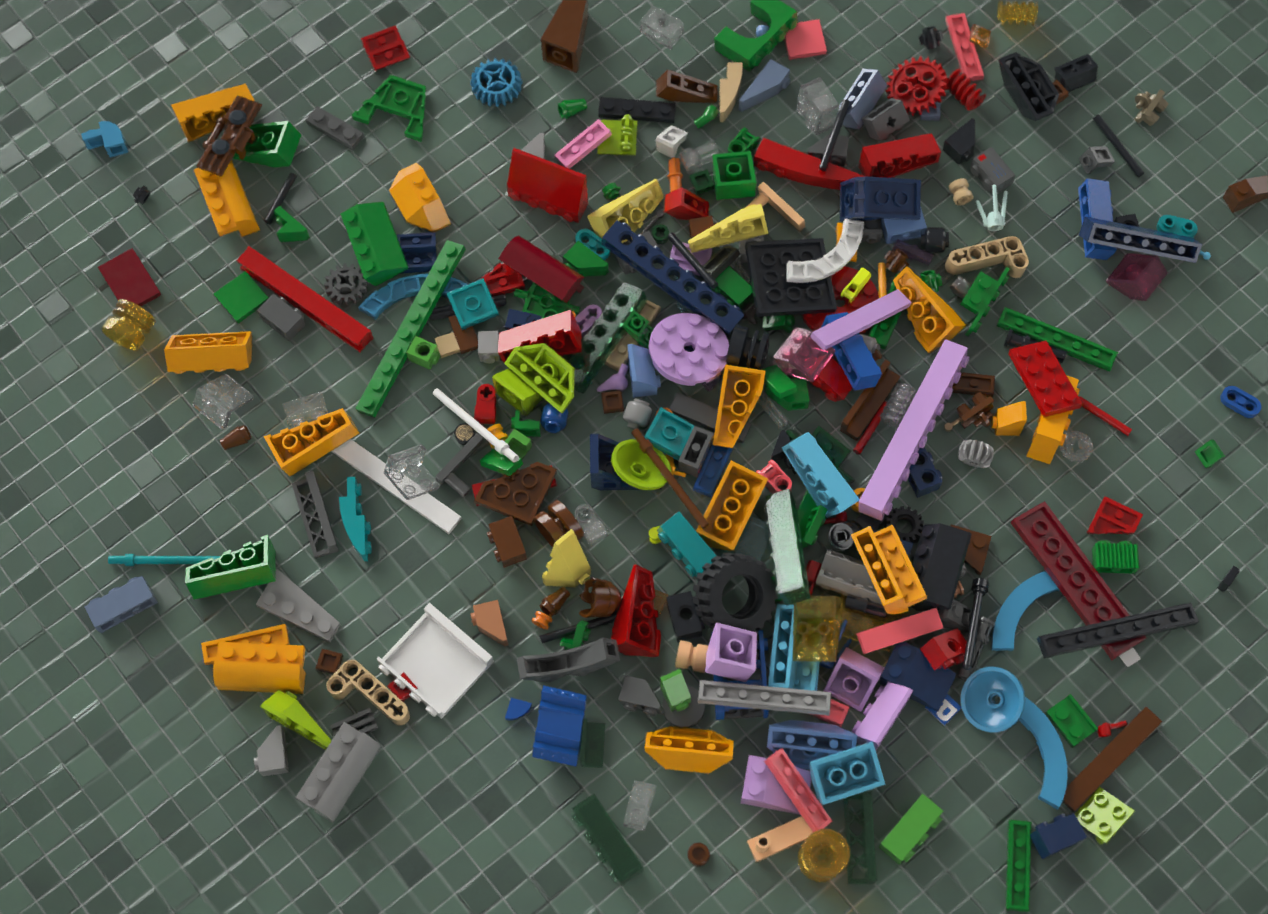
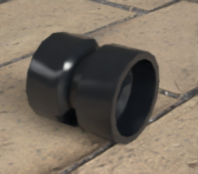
M854 520L837 523L830 528L828 534L829 541L838 550L855 547L856 545L851 534L863 530V528Z

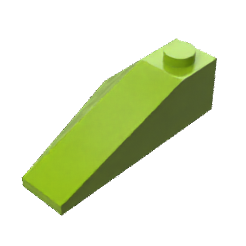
M278 690L262 703L260 707L269 718L325 750L328 748L332 740L296 700V695L289 691L284 693Z

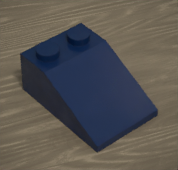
M900 642L896 644L880 676L879 684L886 686L888 682L910 688L913 690L910 699L939 712L957 674L949 668L944 670L942 667L934 670L919 648L906 642Z

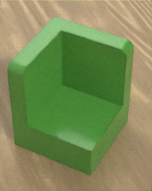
M516 429L505 440L509 448L522 460L532 448L531 439Z

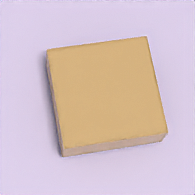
M454 332L435 338L441 358L460 352Z

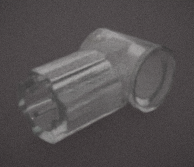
M710 142L696 149L686 148L679 153L678 158L686 172L691 174L698 171L702 165L711 162L712 154H719L716 144Z

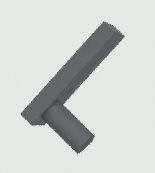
M477 432L435 476V481L440 486L446 482L461 497H465L471 488L454 473L483 443L484 437Z

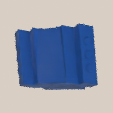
M543 685L532 757L577 767L585 721L587 695Z

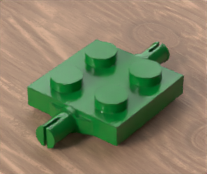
M534 282L528 291L516 288L514 292V297L525 299L523 312L536 314L541 317L547 309H554L559 313L571 310L577 315L581 309L579 306L570 304V300L568 303H565Z

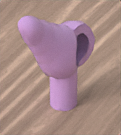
M621 364L618 373L612 375L597 387V391L625 390L628 387V380L625 378L629 366Z

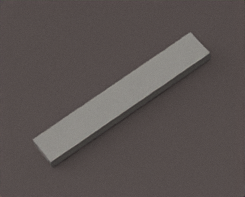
M700 680L698 703L830 715L831 692Z

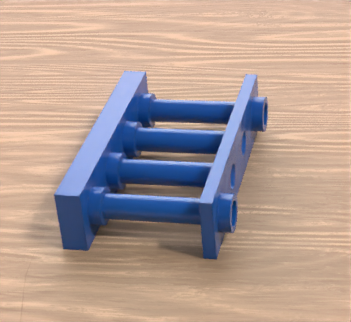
M763 630L758 632L756 649H759V660H756V669H760L761 680H747L746 682L739 680L727 681L722 676L713 674V681L767 686L764 651H768V639L763 638ZM715 705L716 720H724L725 712H729L730 709L754 708ZM763 709V718H768L769 710Z

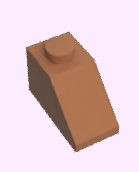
M498 600L474 605V613H470L473 626L477 625L479 632L503 646H508Z

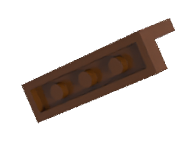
M886 359L880 366L882 375L876 387L865 388L842 421L840 431L856 441L861 437L882 403L900 380L901 376L889 369L890 362Z

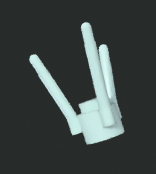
M994 184L992 186L994 211L988 213V217H986L980 201H976L983 219V226L988 227L989 231H999L1005 226L1008 192L1004 191L1000 215V212H998L997 188Z

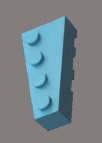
M809 432L782 447L816 505H822L828 509L825 514L827 518L843 512L860 500Z

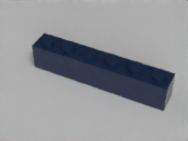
M1086 216L1079 233L1080 237L1090 243L1193 263L1197 262L1203 245L1192 237Z

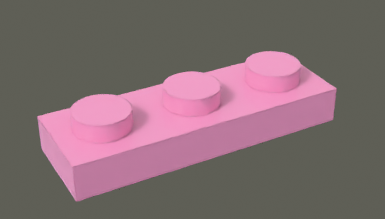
M598 119L554 156L562 166L570 169L612 135L611 131Z

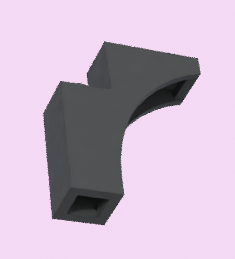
M606 638L561 652L517 658L520 679L549 683L566 675L585 676L620 661L617 640Z

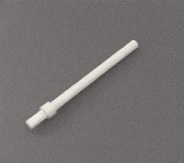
M437 388L433 391V395L490 442L499 454L505 455L512 462H516L519 459V456L509 448L505 441L495 437Z

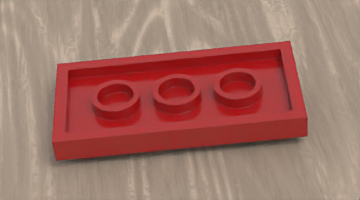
M1047 340L1010 349L1008 355L1043 418L1081 408L1082 402Z

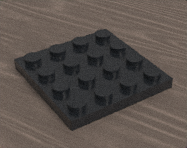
M823 238L746 242L745 251L757 317L833 313L837 310L831 276L807 283L787 282L788 261H815L826 255Z

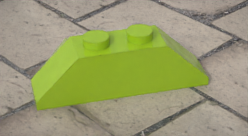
M546 343L515 347L504 364L560 413H564L574 398V367Z

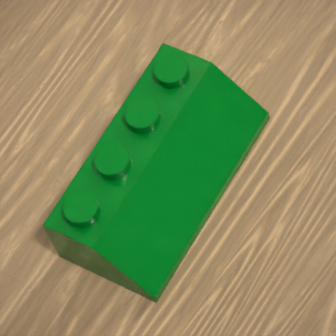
M384 202L356 204L340 213L364 280L376 287L409 269Z

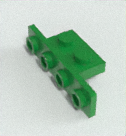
M1006 267L997 281L982 271L977 275L960 304L976 314L965 333L966 336H969L972 331L976 333L982 323L979 320L982 316L986 317L991 307L988 305L990 301L994 302L1000 294V291H998L999 286H1004L1010 276L1007 273L1010 268Z
M806 490L776 553L778 559L790 566L795 565L802 548L813 545L818 538L816 533L819 527L823 526L827 518L825 514L828 509L822 505L817 506L808 490Z

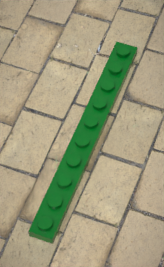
M449 240L444 244L355 409L359 413L373 418L376 417L408 358L407 350L415 336L419 337L461 260L466 250L464 245Z

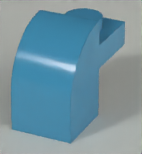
M101 121L99 122L100 129H92L81 133L88 150L104 146L109 157L128 153L127 143L121 130L112 122Z

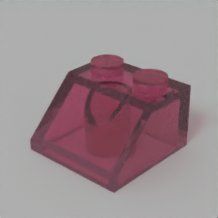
M1127 253L1106 279V282L1130 299L1146 301L1168 272L1156 255Z
M796 327L773 358L785 374L814 382L836 351L832 347L823 351L810 337L811 331Z

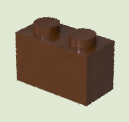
M512 516L488 524L490 531L486 533L490 544L495 543L497 550L493 552L497 563L502 562L503 568L527 560L524 546Z

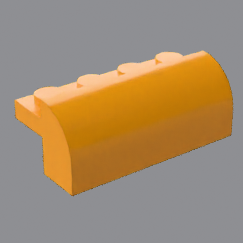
M232 160L222 177L199 168L193 169L220 237L239 230L241 237L260 231Z
M893 525L873 533L871 526L851 534L883 607L888 614L909 611V606L927 599L926 593Z
M219 642L217 658L214 660L213 665L214 684L218 690L271 693L280 690L284 693L289 691L293 694H304L306 673L303 670L305 647L300 645Z

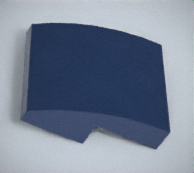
M436 232L397 234L409 269L400 274L430 272L437 259Z

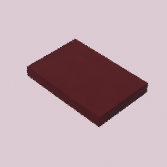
M133 248L98 266V269L126 314L161 296L159 289Z

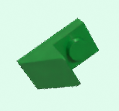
M278 206L274 210L275 221L282 227L276 233L280 242L307 241L310 239L307 229L282 207Z

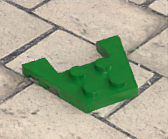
M390 75L375 90V94L369 100L366 99L362 103L363 106L352 114V119L369 125L376 109L410 119L405 131V137L422 142L426 86Z

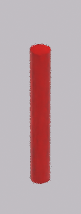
M1079 396L1082 402L1081 407L1127 436L1130 434L1131 428Z
M884 401L863 433L853 450L856 454L860 455L889 409L890 404Z

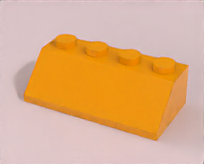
M252 331L172 335L164 349L167 371L182 374L186 371L202 373L206 370H214L216 372H222L226 369L245 370L249 368L252 361Z
M732 460L730 461L703 515L709 525L704 529L698 525L696 532L709 547L734 551L768 478Z

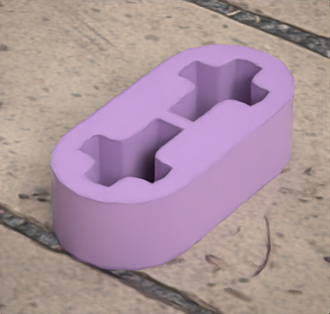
M589 305L575 317L578 326H583V330H581L582 337L586 336L602 320V311L599 306ZM591 312V313L594 314V313L596 312V313H597V317H595V316L590 317V314H589V313Z

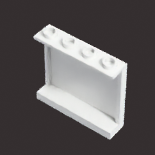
M429 603L424 608L425 613L382 659L378 657L377 661L380 665L378 668L386 676L391 674L395 678L394 682L402 690L405 687L412 692L409 695L417 703L422 701L427 706L425 709L433 717L438 715L442 719L494 661L488 652ZM403 672L418 688L417 690L400 676Z

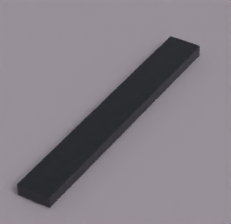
M1190 602L1042 635L1037 638V641L1045 659L1196 625L1199 620Z

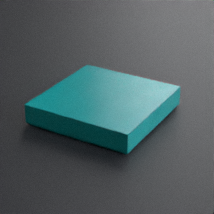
M484 278L447 293L462 330L499 315Z
M660 407L644 437L646 440H650L654 448L679 460L694 425Z

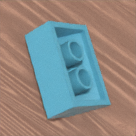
M873 742L810 762L812 784L816 797L822 805L885 785Z

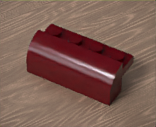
M519 235L506 245L498 258L504 264L565 303H568L575 291L581 293L584 289V286L580 284L584 276Z

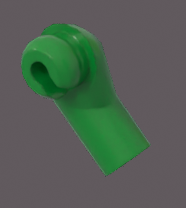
M714 105L708 106L702 116L694 120L699 129L718 116L717 107Z

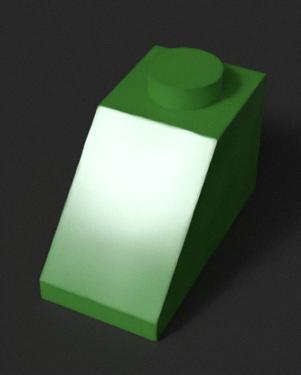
M678 669L661 677L660 689L671 712L674 710L679 712L688 708V704L691 703V696L681 670Z

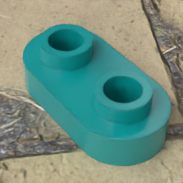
M1163 215L1157 223L1158 231L1192 238L1195 237L1198 231L1196 223L1192 220L1172 215Z
M582 229L577 232L575 236L576 242L579 240L603 260L609 257L610 250L602 245V238L589 229ZM598 251H603L604 253H603V254H598L597 252H598Z

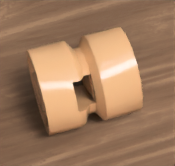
M680 640L675 668L688 669L689 666H692L693 671L705 673L706 653L709 645L697 644L696 647H693L692 643Z

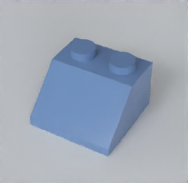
M627 344L633 398L657 395V387H661L660 376L655 375L656 368L652 364L653 361L648 349L634 344Z

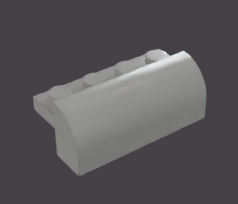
M828 549L818 574L816 585L845 596L850 595L862 599L869 598L871 602L882 604L863 561Z
M344 722L295 798L312 808L317 814L334 823L380 750V744L365 733H361Z

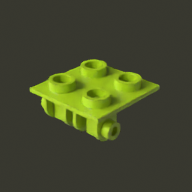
M624 115L622 120H600L611 131L612 135L598 146L597 154L636 155L637 121H633L631 115Z
M1099 787L1075 815L1080 825L1097 836L1095 838L1096 841L1102 845L1107 843L1135 811Z

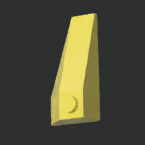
M655 179L600 207L587 217L594 233L600 238L605 235L616 220L628 224L635 233L638 228L642 227L643 221L648 214H652L664 198L658 180Z
M762 204L743 208L688 240L691 253L769 234Z
M571 529L557 540L550 554L552 559L546 565L549 570L548 572L545 571L542 575L543 583L546 586L577 587L579 584H585V581L590 579L591 567L574 531Z

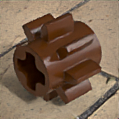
M898 248L895 251L889 250L884 257L887 260L885 266L893 273L901 272L905 267L909 266V263L906 262L909 258L908 255Z

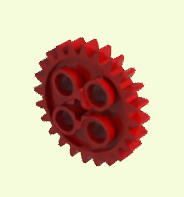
M922 56L919 57L918 61H915V58L912 57L910 63L904 60L905 65L898 64V70L892 69L894 76H888L890 81L886 83L888 100L891 98L902 100L907 114L910 111L912 116L915 115L916 111L922 115L924 109L929 113V107L937 108L935 103H942L940 96H946L944 90L948 89L947 74L941 64L938 65L936 60L931 62L929 57L925 61H923Z

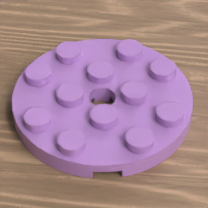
M693 313L671 315L660 321L651 333L648 351L653 361L652 364L661 375L672 382L687 386H695V384L703 382L709 383L715 380L724 371L725 365H727L728 339L716 323L710 322V319ZM692 345L694 351L688 352L684 347Z

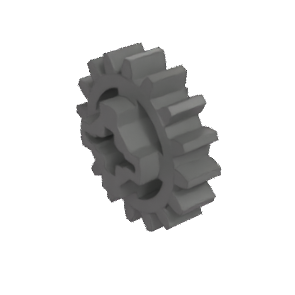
M344 263L343 268L336 265V271L329 270L331 276H325L327 282L324 283V286L327 289V296H330L332 302L337 300L338 305L345 302L346 306H349V301H353L356 304V298L363 299L362 293H367L366 286H368V281L364 280L360 267L355 270L354 264L347 267L346 263Z

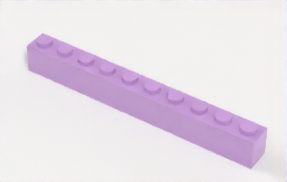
M946 339L944 340L859 500V512L880 521L883 520L885 514L889 515L893 506L892 500L894 497L898 498L902 487L900 485L902 481H907L911 464L915 465L917 462L919 448H924L928 432H932L935 427V418L937 415L940 416L942 414L945 399H950L953 384L958 383L962 367L966 368L970 357L967 356V347Z

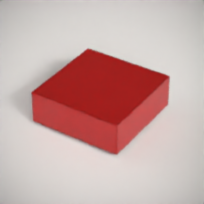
M404 672L400 675L416 690L418 689ZM394 680L387 685L391 692L402 702L409 698V694L412 692L406 687L402 690L396 685Z

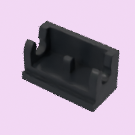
M1086 54L1055 67V80H1058L1068 92L1096 81L1098 65L1089 54Z

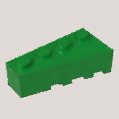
M268 534L261 537V541L254 544L250 541L243 544L244 548L234 552L228 550L223 552V555L217 559L211 557L187 567L185 584L192 598L195 600L275 582L276 551Z

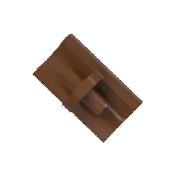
M979 392L972 398V402L975 404L974 408L970 409L965 403L957 407V414L961 419V426L964 429L972 423L975 427L981 424L986 428L990 426L988 419L993 416L991 410L994 408V400L991 396L987 398Z

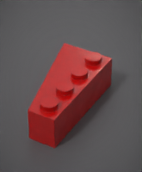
M932 133L862 147L859 169L862 175L866 177L892 178L939 162L941 150Z

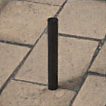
M294 173L288 175L264 219L266 224L271 225L274 220V210L278 206L281 207L297 177Z

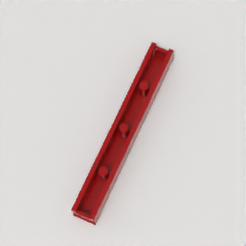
M250 246L237 259V262L242 265L240 267L242 271H246L256 281L279 297L286 299L289 304L361 353L367 344L374 339L370 329Z

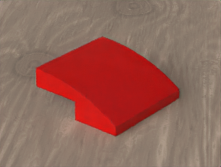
M396 25L361 38V42L375 71L410 58Z

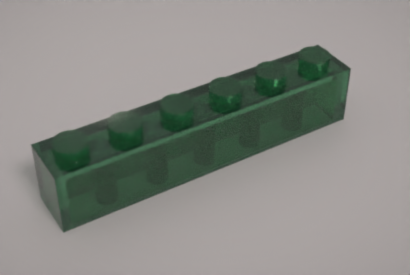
M788 488L765 496L766 505H764L765 513L769 519L766 521L769 533H771L768 540L770 547L773 549V553L770 554L771 560L775 565L773 575L778 584L775 587L777 597L779 599L782 598L786 606L811 599L796 500Z

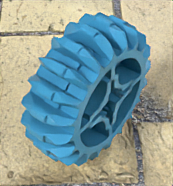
M494 58L492 62L487 59L486 64L481 62L480 67H475V73H472L470 83L473 94H475L477 100L481 99L482 104L488 102L489 107L495 104L498 108L499 104L502 103L506 106V101L512 103L513 98L518 97V92H521L522 79L516 65L512 66L510 61L505 63L503 58L501 61H497ZM506 77L511 80L510 84L505 80ZM483 81L486 82V89L482 86Z

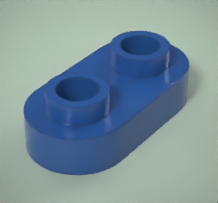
M1236 386L1226 387L1220 395L1223 405L1246 418L1256 417L1261 410V403L1257 398Z

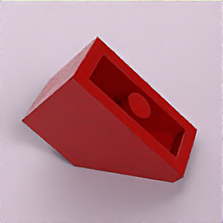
M679 188L665 195L664 212L676 219L682 220L708 217L709 202L684 188Z

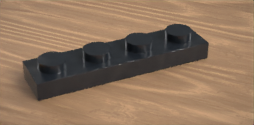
M600 97L598 117L622 119L624 115H631L633 120L674 123L676 103Z

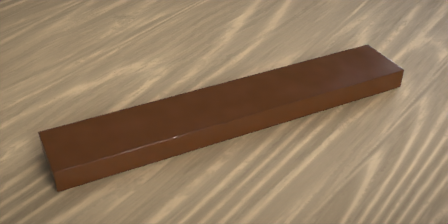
M1145 707L1066 787L1062 802L1074 812L1162 721L1148 707Z

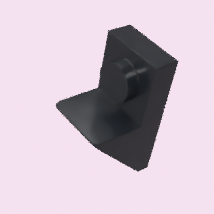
M784 429L780 431L771 460L776 462L784 458L786 467L791 469L795 475L797 472L782 449L783 446L791 442Z

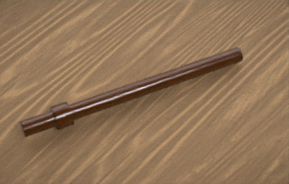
M638 428L634 429L631 433L640 444L639 448L644 454L649 456L702 529L706 528L709 523L654 451L653 444L649 439L646 440Z

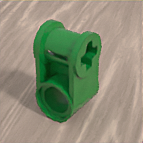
M744 127L729 143L728 153L753 152L758 147L761 138L759 136L755 137Z

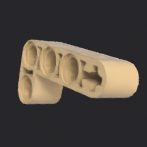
M1009 236L952 251L945 263V270L951 275H958L1003 263L1005 268H1010L1008 271L1009 276L1019 278L1024 274L1029 264V259L1020 239Z
M355 660L346 661L327 681V690L335 699H344L355 688L396 725H404L410 719V712L405 703ZM350 669H358V672L355 675H348ZM366 682H373L372 688L368 690L363 689V686ZM336 684H343L342 689L337 692L333 691V687ZM381 696H389L386 703L381 704L378 702ZM393 706L399 712H403V715H396L394 710L392 709Z

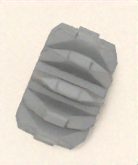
M964 440L959 448L958 459L963 464H968L975 468H987L993 460L994 448L989 444L983 443V441Z

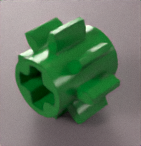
M934 270L922 272L920 279L935 293L938 292V286H942L940 274H936Z

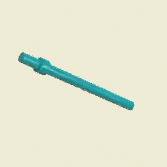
M125 554V556H109L108 564H125V566H135V564H196L211 557L217 559L220 556H135V554Z

